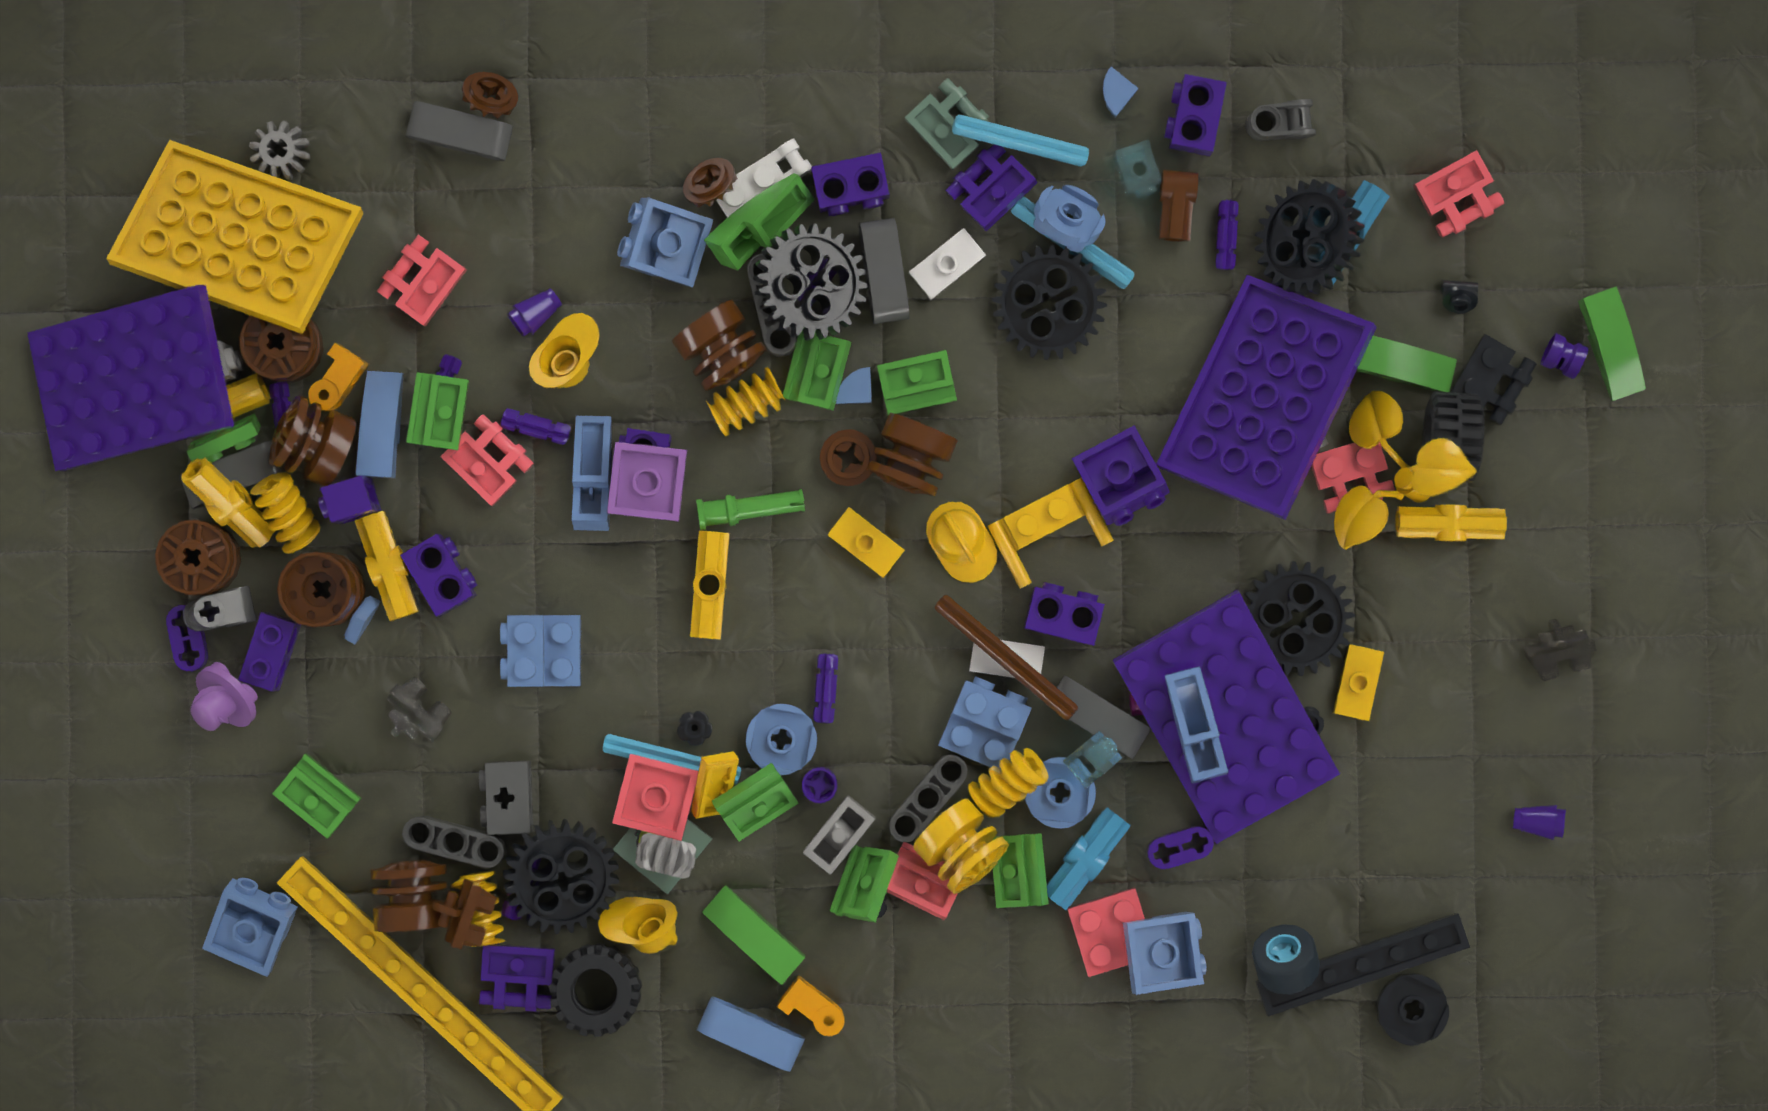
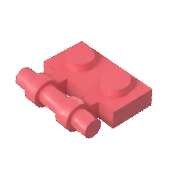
M1477 150L1413 185L1429 216L1443 210L1447 220L1436 225L1437 232L1442 238L1452 232L1455 234L1462 232L1466 229L1467 224L1480 217L1485 219L1493 215L1494 209L1505 204L1499 192L1489 197L1484 193L1482 188L1491 184L1494 180ZM1471 195L1474 205L1459 212L1454 203Z
M418 234L411 245H405L401 251L403 256L391 271L388 269L383 275L384 281L377 289V292L388 299L397 288L403 294L395 305L420 324L426 326L467 269L438 248L435 249L429 259L422 255V252L430 242ZM416 263L422 268L409 285L402 279L413 264Z
M482 414L474 422V425L482 432V435L475 440L465 431L461 435L459 450L447 449L440 457L488 504L494 506L517 482L507 471L515 464L523 473H526L534 465V462L525 455L527 451L520 444L515 445L502 432L504 429L498 422L492 423ZM491 442L506 455L499 463L485 450Z
M1380 442L1370 449H1365L1355 443L1318 453L1311 465L1318 489L1322 490L1333 487L1335 497L1323 500L1327 514L1336 511L1340 500L1347 493L1345 482L1363 477L1365 486L1372 494L1378 490L1395 491L1392 480L1378 483L1375 473L1388 469Z

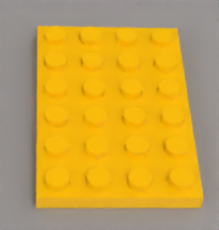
M169 140L106 259L112 266L179 290L195 285H206L209 301L303 334L363 216V211L361 207Z

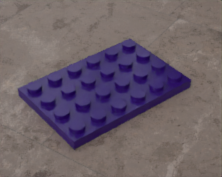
M1247 275L1156 465L1162 470L1286 520L1376 331V325L1370 321L1294 292L1285 291L1281 287Z
M206 285L191 286L27 333L55 471H65L235 427Z
M1238 590L1231 592L1112 660L1216 844L1340 775ZM1200 666L1219 732V741L1228 773L1192 784L1179 739L1165 676Z

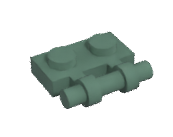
M947 78L938 87L947 98L939 103L930 93L905 117V120L938 156L954 170L979 147V144L974 139L956 135L952 132L954 118L949 111L956 106L964 116L989 122L987 120L989 115L983 109L979 111L966 97L968 93L961 86L957 88Z

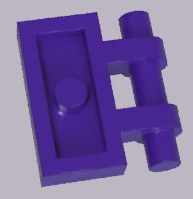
M995 144L988 150L983 149L976 155L977 160L965 172L960 171L953 177L954 182L945 190L953 200H956L964 191L969 194L961 203V206L986 232L1037 184L1036 179L1012 155L1001 165L997 160L1006 151L1002 146ZM987 169L991 171L992 174L980 186L974 183Z
M496 944L483 946L480 981H493L495 984L494 991H480V1005H493V1009L505 1010V1006L524 1007L525 1011L537 1012V1008L551 1009L550 999L552 995L538 994V986L550 985L552 983L555 949ZM507 982L527 984L526 993L507 992Z

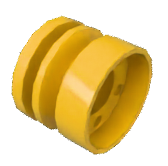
M968 798L957 802L944 811L921 833L913 845V849L928 866L936 865L943 860L946 861L937 875L942 881L950 878L947 887L953 894L963 891L984 878L996 866L998 860L1009 847L1008 842L1003 837L994 839L997 830L993 826L987 827L978 833L976 832L983 822L984 816Z

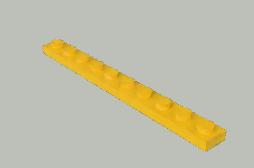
M301 856L277 882L283 890L521 1110L551 1111L561 1101L563 1096L394 939L386 932L374 931V921L304 856Z

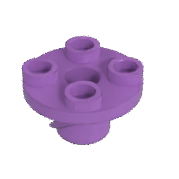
M215 662L198 673L196 685L199 693L195 696L190 711L194 721L200 727L208 731L216 730L222 723L245 727L255 719L256 707L254 702L258 699L256 692L248 684H241L230 674L225 665Z

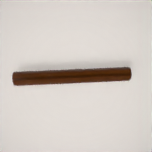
M948 595L940 598L935 605V610L1058 715L1064 720H1069L1078 710L1077 704Z

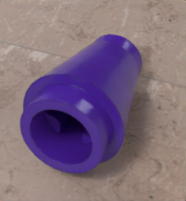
M549 288L545 292L543 291L513 305V310L507 315L516 330L524 337L529 333L533 335L562 306V303L554 291Z
M1557 805L1515 808L1513 829H1520V831L1554 840V837L1563 838L1566 809H1558Z

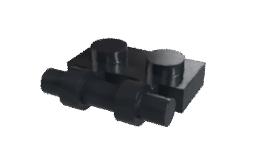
M1484 334L1450 392L1478 394L1483 408L1486 403L1496 407L1489 419L1498 425H1502L1507 415H1512L1517 407L1515 401L1523 387L1528 388L1533 377L1531 374L1537 363L1524 357L1519 368H1515L1509 363L1516 351ZM1502 375L1511 379V382L1501 396L1493 391Z

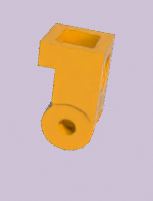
M334 343L327 355L334 359V362L322 380L316 381L308 392L310 403L316 402L321 404V411L338 409L369 365L366 361L338 343Z
M800 975L796 977L777 1002V1007L787 1015L796 1008L812 1020L815 1029L824 1036L836 1035L844 1026V1014L840 1006Z

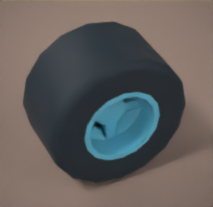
M1278 925L1261 933L1254 942L1252 956L1260 983L1266 989L1277 994H1293L1306 989L1317 978L1320 968L1317 949L1313 937L1305 929L1296 925Z

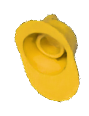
M574 313L563 318L555 326L544 342L533 353L530 360V376L536 384L544 388H569L583 381L589 370V359L596 350L599 341V329L594 319L584 313Z
M948 502L938 506L931 513L927 521L926 534L931 547L945 570L953 578L961 582L974 583L987 577L997 562V549L993 538L975 510L962 502Z
M624 897L609 905L610 908L608 910L604 909L600 915L598 922L599 930L607 940L630 944L642 953H657L668 945H675L678 941L675 933V922L678 913L676 906L669 900Z

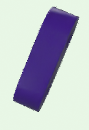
M178 605L169 611L166 618L173 659L181 670L197 671L202 669L208 660L204 631H194L187 627L189 636H185L183 627L176 626L175 619L180 618V612L184 611L186 605ZM187 640H190L192 650L199 651L200 657L194 659L195 665L191 666L190 661H183L182 654L188 651Z
M1188 827L1153 839L1148 845L1147 857L1156 868H1173L1208 856L1213 849V837L1203 827ZM1197 832L1200 837H1206L1207 842L1202 844V851L1197 852L1194 847L1187 849L1182 847V844L1192 840L1193 833ZM1163 843L1166 848L1177 846L1179 850L1168 855L1169 861L1165 863L1160 858H1154L1153 853L1158 851V844Z

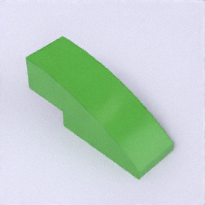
M793 173L738 208L711 232L704 241L721 265L738 271L760 246L765 248L771 247L770 240L776 236L781 237L782 232L788 229L815 199L800 176Z
M1617 286L1579 300L1578 303L1590 333L1587 337L1611 402L1645 390L1646 386L1636 344Z
M1373 336L1357 371L1427 390L1449 392L1457 359Z
M726 885L702 911L729 939L781 985L805 959V954Z

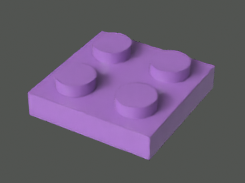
M615 442L607 513L679 522L687 450Z

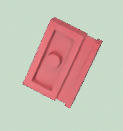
M903 842L897 854L899 858L886 892L945 920L958 894H953L947 887L950 878L942 881L937 875L946 861L943 860L936 865L928 866L913 849V845Z

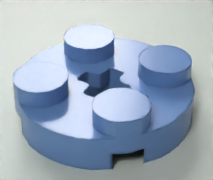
M1064 185L1062 189L1052 190L1054 186H1050L1041 193L1035 204L1034 228L1039 233L1047 235L1054 241L1065 245L1069 250L1080 252L1085 246L1093 244L1098 239L1105 226L1104 213L1101 217L1097 211L1098 202L1084 190L1071 185ZM1066 214H1071L1073 218H1069L1068 216H1066Z
M774 704L762 709L751 720L746 732V747L752 760L761 769L772 763L780 775H788L802 769L813 757L817 746V732L811 718L800 708L789 704ZM780 729L787 730V736L792 738V743L785 744L783 750L777 749V743L771 741L772 734H778Z
M1053 757L1043 761L1047 769L1048 780L1042 786H1037L1034 792L1027 794L1025 802L1031 814L1042 824L1060 829L1071 827L1082 821L1092 810L1096 797L1094 781L1088 770L1073 759ZM1058 782H1063L1064 788L1070 790L1069 797H1063L1062 803L1055 802V796L1050 795V788H1056Z

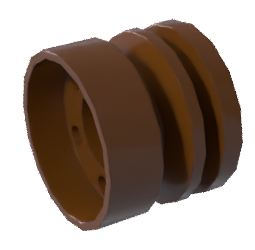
M732 299L713 308L672 339V343L685 361L699 355L703 358V361L693 370L696 377L710 370L712 371V374L701 382L706 392L717 386L726 385L754 366L756 360L767 350L762 342L748 349L745 347L757 336L754 330L739 336L736 334L735 331L746 319Z
M250 315L243 324L239 337L240 351L247 365L257 374L277 382H298L310 376L320 364L324 351L322 334L316 323L311 319L303 334ZM276 335L282 338L286 337L282 341L285 346L282 350L272 348L276 344L273 340Z
M298 395L283 413L275 428L268 461L270 465L277 468L281 467L285 462V471L293 473L304 461L303 478L325 487L334 481L346 459L354 437L356 421L352 417L332 410L320 422L321 404L315 402L308 408V399Z
M889 413L881 435L894 443L893 448L890 450L876 447L874 453L887 459V463L883 465L870 460L867 470L875 473L883 482L912 494H927L935 497L938 488L925 482V478L929 476L942 480L944 474L931 466L932 461L949 462L958 440L912 419L895 413Z
M200 520L181 521L168 528L160 538L155 553L157 571L163 581L175 591L188 595H211L229 587L238 575L241 564L240 547L233 534L221 525ZM191 550L201 551L198 557L201 562L199 565L189 563L192 559L189 553Z
M331 552L305 553L289 561L280 574L277 587L279 603L285 613L298 624L310 627H328L345 623L352 618V615L362 604L365 595L364 578L357 565L347 557ZM322 583L331 584L328 589L331 594L330 596H321L320 593L324 590L321 585Z
M426 860L392 862L381 868L370 870L371 879H387L388 885L373 887L372 894L389 896V903L373 907L374 931L398 932L441 927L437 925L441 912L432 909L434 901L444 903L445 901L432 899V892L447 888V882L431 881V876L446 874V864H436Z

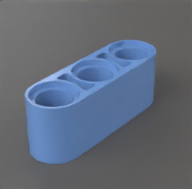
M713 996L710 998L697 1027L699 1032L789 1072L792 1070L805 1041L803 1036Z

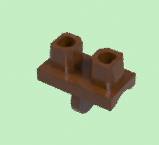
M464 879L460 894L448 891L445 903L434 901L432 909L441 912L437 925L448 928L444 940L451 943V947L462 949L463 945L480 947L486 929L483 926L471 923L475 911L491 915L497 897L482 889L475 881Z

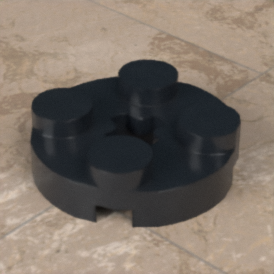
M1417 973L1395 976L1381 990L1376 1006L1377 1020L1384 1031L1395 1041L1410 1046L1420 1045L1438 1037L1447 1025L1450 1011L1447 998L1441 986L1431 978ZM1414 999L1418 1000V1007L1422 1009V1013L1420 1016L1413 1015L1411 1019L1406 1018L1407 1011L1403 1009L1406 1002L1412 1003Z

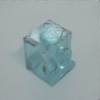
M1149 140L1114 152L1113 158L1126 196L1135 193L1136 197L1140 198L1157 191L1155 186L1159 185L1162 179ZM1135 164L1144 165L1146 173L1142 176L1136 175L1133 172V166Z
M1099 730L1066 757L1063 762L1080 783L1087 788L1120 761L1122 757L1117 752L1116 743L1112 739L1105 737ZM1082 754L1096 769L1092 774L1079 760L1078 757Z

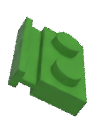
M802 330L797 339L785 384L784 399L834 411L852 342L831 336L819 340L816 333L813 339L807 341Z
M946 350L877 365L888 416L889 413L901 414L957 401Z
M417 372L406 443L459 450L469 380Z
M251 414L234 422L235 427L215 431L190 442L191 445H189L186 452L191 462L197 458H206L212 463L223 456L221 451L234 446L236 450H240L256 441L254 436L258 435L261 427L256 414Z
M307 753L303 755L298 764L272 793L327 839L332 836L355 805L362 799Z
M770 763L712 800V803L737 840L741 841L797 805L798 801L774 765Z
M1042 833L995 836L994 839L1003 837L1009 844L1008 849L993 868L996 908L1043 906L1049 904Z
M854 845L837 888L830 912L841 917L843 915L853 919L876 922L899 855L891 850L871 847L861 848Z

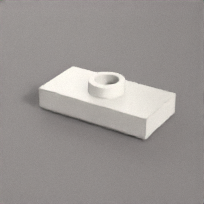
M963 228L909 271V274L927 297L932 300L985 258L986 254Z
M1001 640L1041 674L1044 646ZM973 643L969 671L1015 678Z

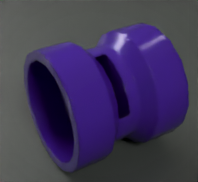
M1554 333L1543 353L1540 365L1548 369L1557 368L1562 371L1564 376L1575 379L1586 359L1588 347L1580 343L1573 345L1567 342L1566 337Z
M825 767L810 769L802 781L803 793L809 801L814 803L829 801L837 790L835 774Z

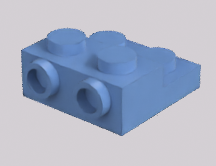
M640 198L639 203L634 202L628 214V223L632 224L629 237L624 236L618 247L617 255L622 258L620 266L650 276H657L687 287H693L706 246L704 239L710 233L713 219L652 198Z
M507 615V623H501L500 625L501 644H507V658H501L500 676L501 680H507V687L581 686V615Z
M975 676L973 683L965 680L938 746L988 767L997 766L1000 768V760L1003 758L1010 760V753L1014 750L1032 708L1025 705L1028 698L1009 690L1006 696L1000 695L992 691L995 684Z
M232 878L223 890L202 949L268 977L273 969L282 942L289 932L298 906L291 904V899L284 893L272 892L268 894L259 890L258 884L249 878H239L238 880Z
M1180 912L1154 916L1149 919L1123 922L1132 994L1137 995L1204 984L1203 975L1206 974L1207 967L1203 954H1200L1198 940L1202 937L1200 921L1198 918H1195V913Z

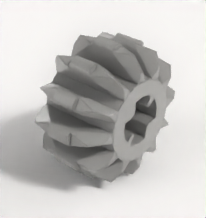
M271 121L268 122L267 129L269 133L265 134L257 129L255 134L262 139L261 142H250L249 144L251 149L259 151V153L250 157L253 164L261 163L258 168L260 172L266 174L270 172L271 176L280 178L282 172L288 181L292 180L293 174L291 169L293 167L300 173L305 170L298 163L299 159H310L309 153L300 151L310 144L306 138L298 139L302 130L296 126L289 131V123L282 121L277 131L275 124ZM277 144L287 151L284 157L276 155L273 151Z
M647 833L642 835L641 841L638 843L635 863L639 868L684 879L690 876L691 870L694 868L696 848L691 843Z

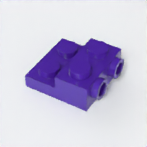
M1135 425L1072 458L1107 526L1112 523L1116 526L1128 523L1134 517L1133 512L1144 506L1147 509H1154L1160 506L1166 500L1165 495L1170 493L1161 472Z

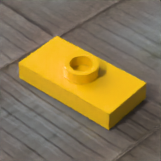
M850 507L847 508L827 534L882 578L886 576L905 551Z
M1351 644L1347 646L1333 710L1334 714L1369 721L1384 656L1383 651Z
M734 751L701 757L691 812L695 819L720 815L715 809L712 800L734 786L739 758Z

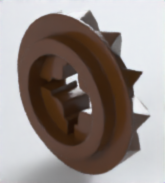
M491 72L471 74L465 79L461 89L463 91L462 101L470 103V111H481L483 117L487 114H492L498 119L502 114L510 115L518 102V92L514 85L503 76ZM495 94H496L495 99L492 98V97H489V98L483 97V95H485V96H490V95H495Z
M712 158L698 164L690 171L684 181L683 193L685 197L697 207H701L704 204L711 207L715 200H723V195L726 192L733 191L732 183L738 179L734 171L735 168L728 160L723 158Z
M851 429L840 430L832 434L824 442L820 452L821 467L825 475L836 484L843 486L860 484L866 481L872 474L871 471L867 470L870 460L874 462L877 460V455L874 453L875 447L872 441L859 431ZM854 443L856 444L854 456L859 459L858 461L863 462V465L850 464L843 473L841 472L843 460L837 454H834V451L847 452Z

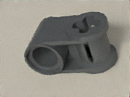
M1312 99L1292 100L1257 107L1246 120L1245 128L1247 134L1256 141L1296 140L1316 136V129L1312 128L1310 107L1313 106ZM1265 115L1269 117L1272 123L1271 130H1260L1255 122L1256 116Z
M249 586L222 591L218 594L204 596L189 602L183 611V620L186 626L194 631H206L257 621ZM199 610H207L208 617H200Z

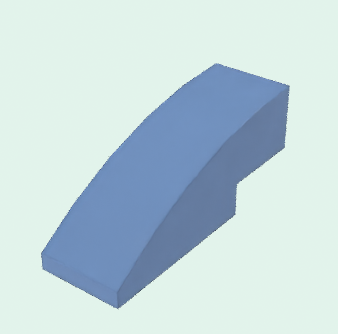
M367 371L359 428L357 476L363 475L379 478H395L397 444L400 441L403 373Z
M576 416L572 478V524L574 530L609 531L610 514L607 513L611 483V416Z
M1200 666L1166 675L1167 690L1191 783L1226 775L1228 769Z

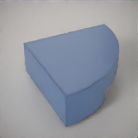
M1110 67L1103 83V96L1108 110L1116 118L1139 88L1113 67Z
M870 367L856 370L845 378L840 385L836 404L872 403Z
M372 596L366 597L352 615L344 634V639L354 645L357 643L381 601Z

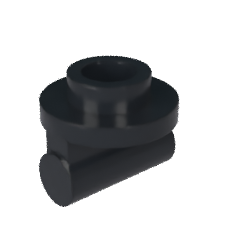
M1442 280L1441 294L1444 308L1457 314H1463L1474 309L1478 304V282Z

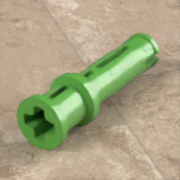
M802 489L735 499V496H731V494L726 495L725 499L703 502L702 499H696L700 531L706 530L707 526L726 523L730 526H736L735 524H739V520L799 511L805 512Z

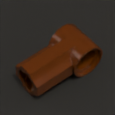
M1162 170L1159 197L1160 201H1162L1159 239L1174 242L1190 241L1193 204H1196L1198 191L1197 172Z

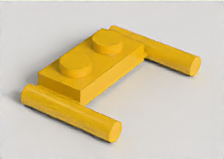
M1082 478L987 526L1019 589L1029 585L1032 581L1016 551L1069 523L1086 516L1101 547L1114 541Z

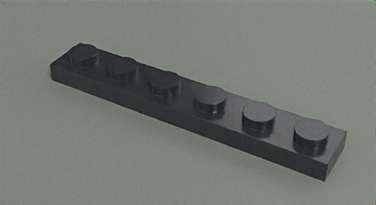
M1454 913L1319 959L1320 968L1317 978L1312 985L1301 992L1277 994L1266 989L1259 980L1255 982L1266 1015L1271 1016L1468 949L1470 945L1458 913Z

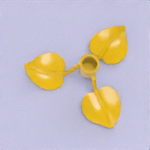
M1371 391L1370 394H1367L1362 399L1351 416L1349 433L1353 442L1365 449L1373 448L1380 442L1382 448L1401 467L1394 477L1396 491L1378 490L1372 494L1367 487L1357 486L1342 497L1336 508L1334 529L1339 545L1345 550L1373 539L1383 530L1388 521V507L1380 499L1381 497H1394L1402 500L1406 496L1416 503H1422L1428 500L1430 496L1445 493L1459 486L1476 473V469L1467 460L1461 449L1452 441L1444 438L1434 439L1425 444L1417 454V465L1410 467V465L1405 463L1386 440L1400 433L1403 426V413L1397 401L1383 391Z

